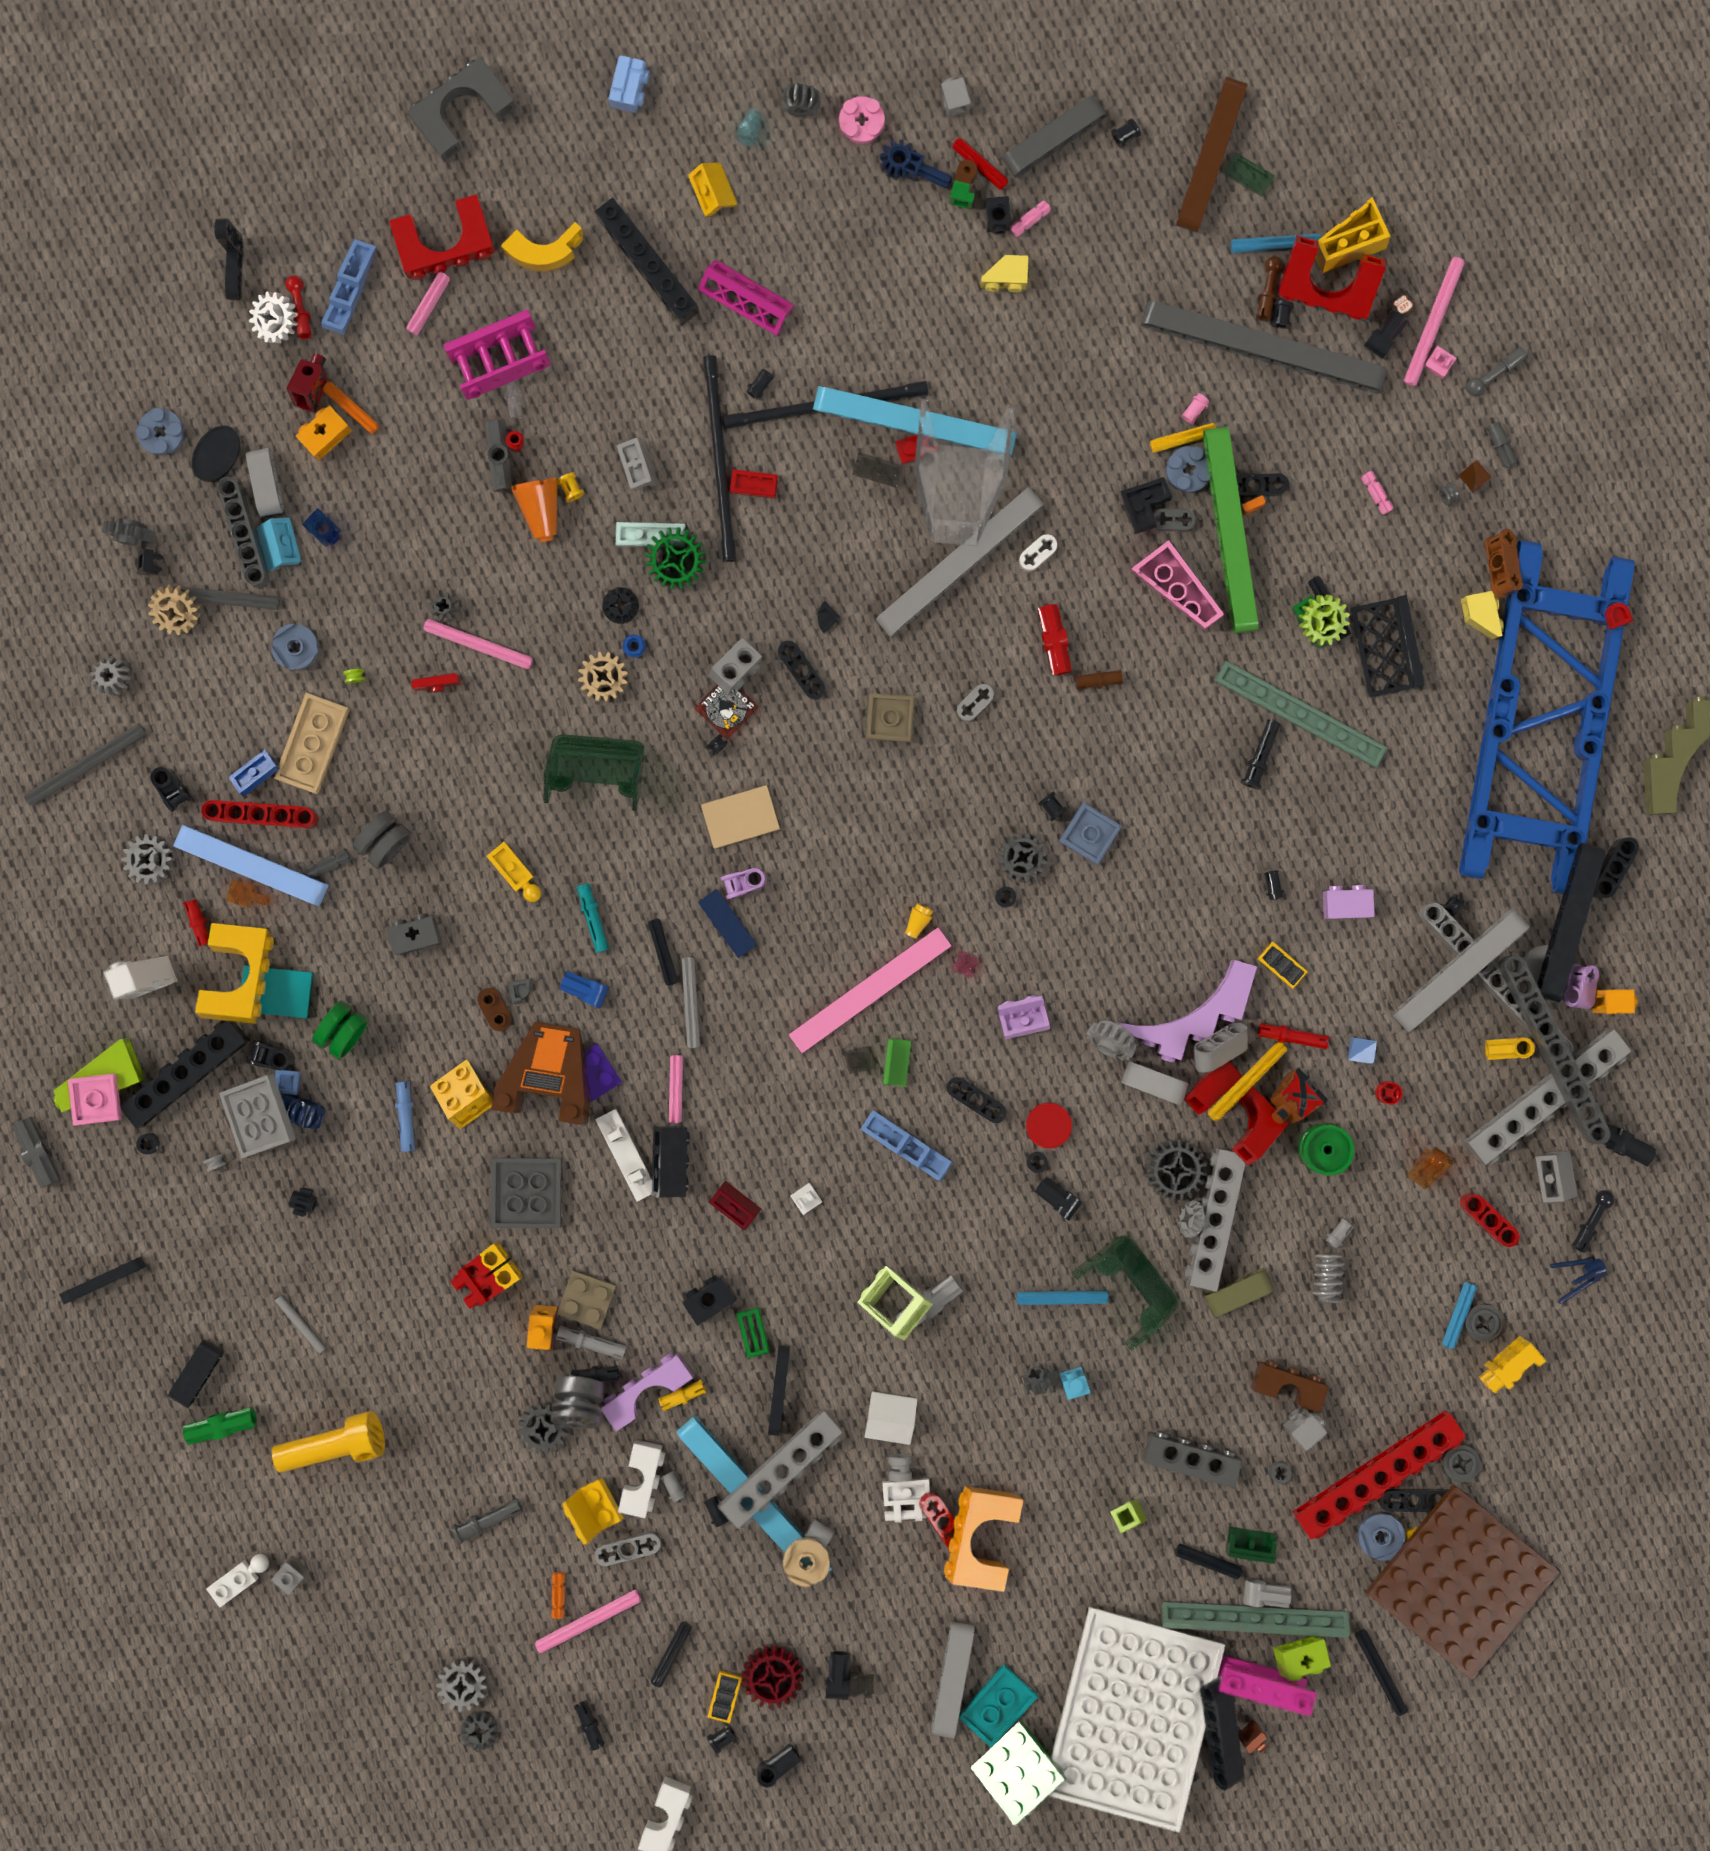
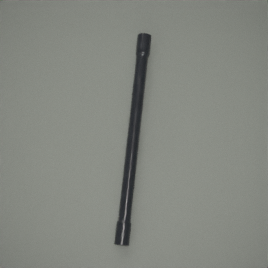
M708 355L703 357V364L707 383L721 525L723 562H734L737 559L727 480L718 388L717 356Z
M921 381L899 387L858 393L856 395L887 401L928 395L927 381ZM815 401L747 413L723 415L725 429L758 422L817 413L819 411L813 410Z

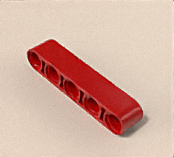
M208 800L201 807V814L206 820L222 823L311 829L317 825L319 820L315 810L302 806ZM214 805H217L219 812L215 817H212L210 810ZM240 807L242 814L239 818L235 819L233 811L235 808ZM262 808L265 815L262 820L258 821L256 812ZM286 810L288 817L286 821L280 822L279 813ZM305 812H309L311 815V819L307 824H304L301 819Z

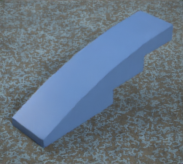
M354 239L337 274L338 281L329 298L330 305L321 322L322 328L344 335L370 270L376 246Z
M872 1110L861 1127V1130L939 1182L943 1180L953 1164L952 1161L874 1110Z

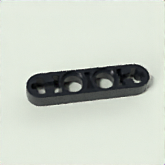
M138 1257L62 1292L59 1296L63 1305L147 1266L143 1257Z
M779 1345L768 1435H780L790 1346Z
M1387 1489L1384 1491V1496L1378 1499V1503L1388 1512H1430L1434 1508V1506L1430 1505V1497L1438 1494L1442 1498L1448 1489ZM1399 1494H1402V1507H1400L1399 1502H1391L1390 1506L1384 1502V1499H1388V1495H1391L1393 1499H1400ZM1411 1494L1418 1496V1503L1415 1506H1408L1406 1503L1407 1497Z

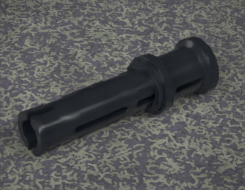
M1270 719L1266 721V726L1253 759H1250L1247 763L1249 767L1245 778L1241 779L1240 782L1256 790L1261 788V778L1268 769L1266 762L1281 726L1279 722ZM1268 735H1270V736H1269V739H1268V741H1267L1266 747H1265V749H1264V751H1263V748H1264V746H1265V743H1266V740H1267V738H1268Z

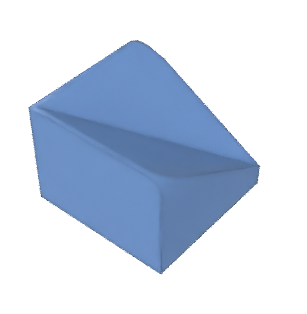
M1351 1037L1348 1060L1374 1064L1377 1041Z

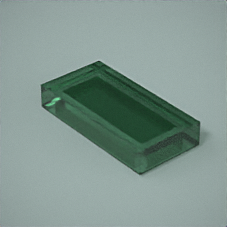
M1238 153L1234 154L1223 173L1263 197L1275 175Z

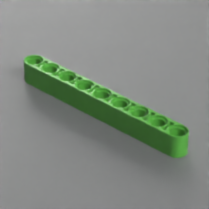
M1228 426L1205 429L1203 431V441L1231 626L1234 634L1254 631L1258 629V618Z

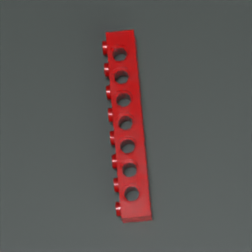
M1444 1410L1293 1510L1292 1513L1310 1540L1313 1538L1319 1539L1327 1533L1326 1530L1331 1526H1338L1351 1513L1362 1511L1365 1508V1504L1372 1499L1373 1501L1380 1499L1384 1496V1491L1390 1487L1395 1488L1401 1485L1405 1477L1410 1474L1415 1475L1419 1473L1428 1462L1439 1460L1443 1456L1442 1453L1449 1448L1455 1449L1462 1444L1461 1440L1466 1438L1453 1416ZM1442 1433L1441 1441L1433 1443L1434 1435ZM1417 1446H1422L1423 1452L1419 1456H1414V1449ZM1397 1459H1403V1466L1399 1469H1395V1461ZM1383 1471L1384 1478L1381 1481H1375V1475ZM1360 1484H1364V1492L1361 1494H1356V1487ZM1340 1497H1345L1346 1503L1342 1507H1337L1336 1501ZM1321 1510H1326V1517L1318 1520L1317 1513Z

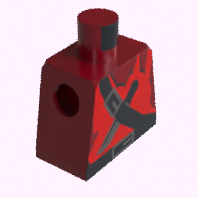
M313 353L310 361L301 359L286 388L295 407L312 413H316L323 394V387L328 379L323 368L326 358L320 354Z

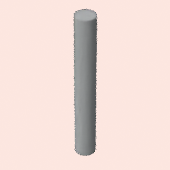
M282 1295L275 1300L276 1304L319 1354L325 1350V1345Z

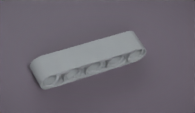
M951 1621V1630H949L945 1650L947 1653H945L942 1666V1676L939 1682L938 1699H936L931 1735L955 1738L973 1642L974 1625Z

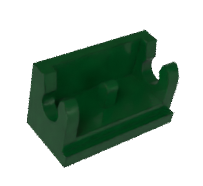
M1229 1527L1225 1550L1228 1557L1275 1564L1277 1540L1274 1533Z

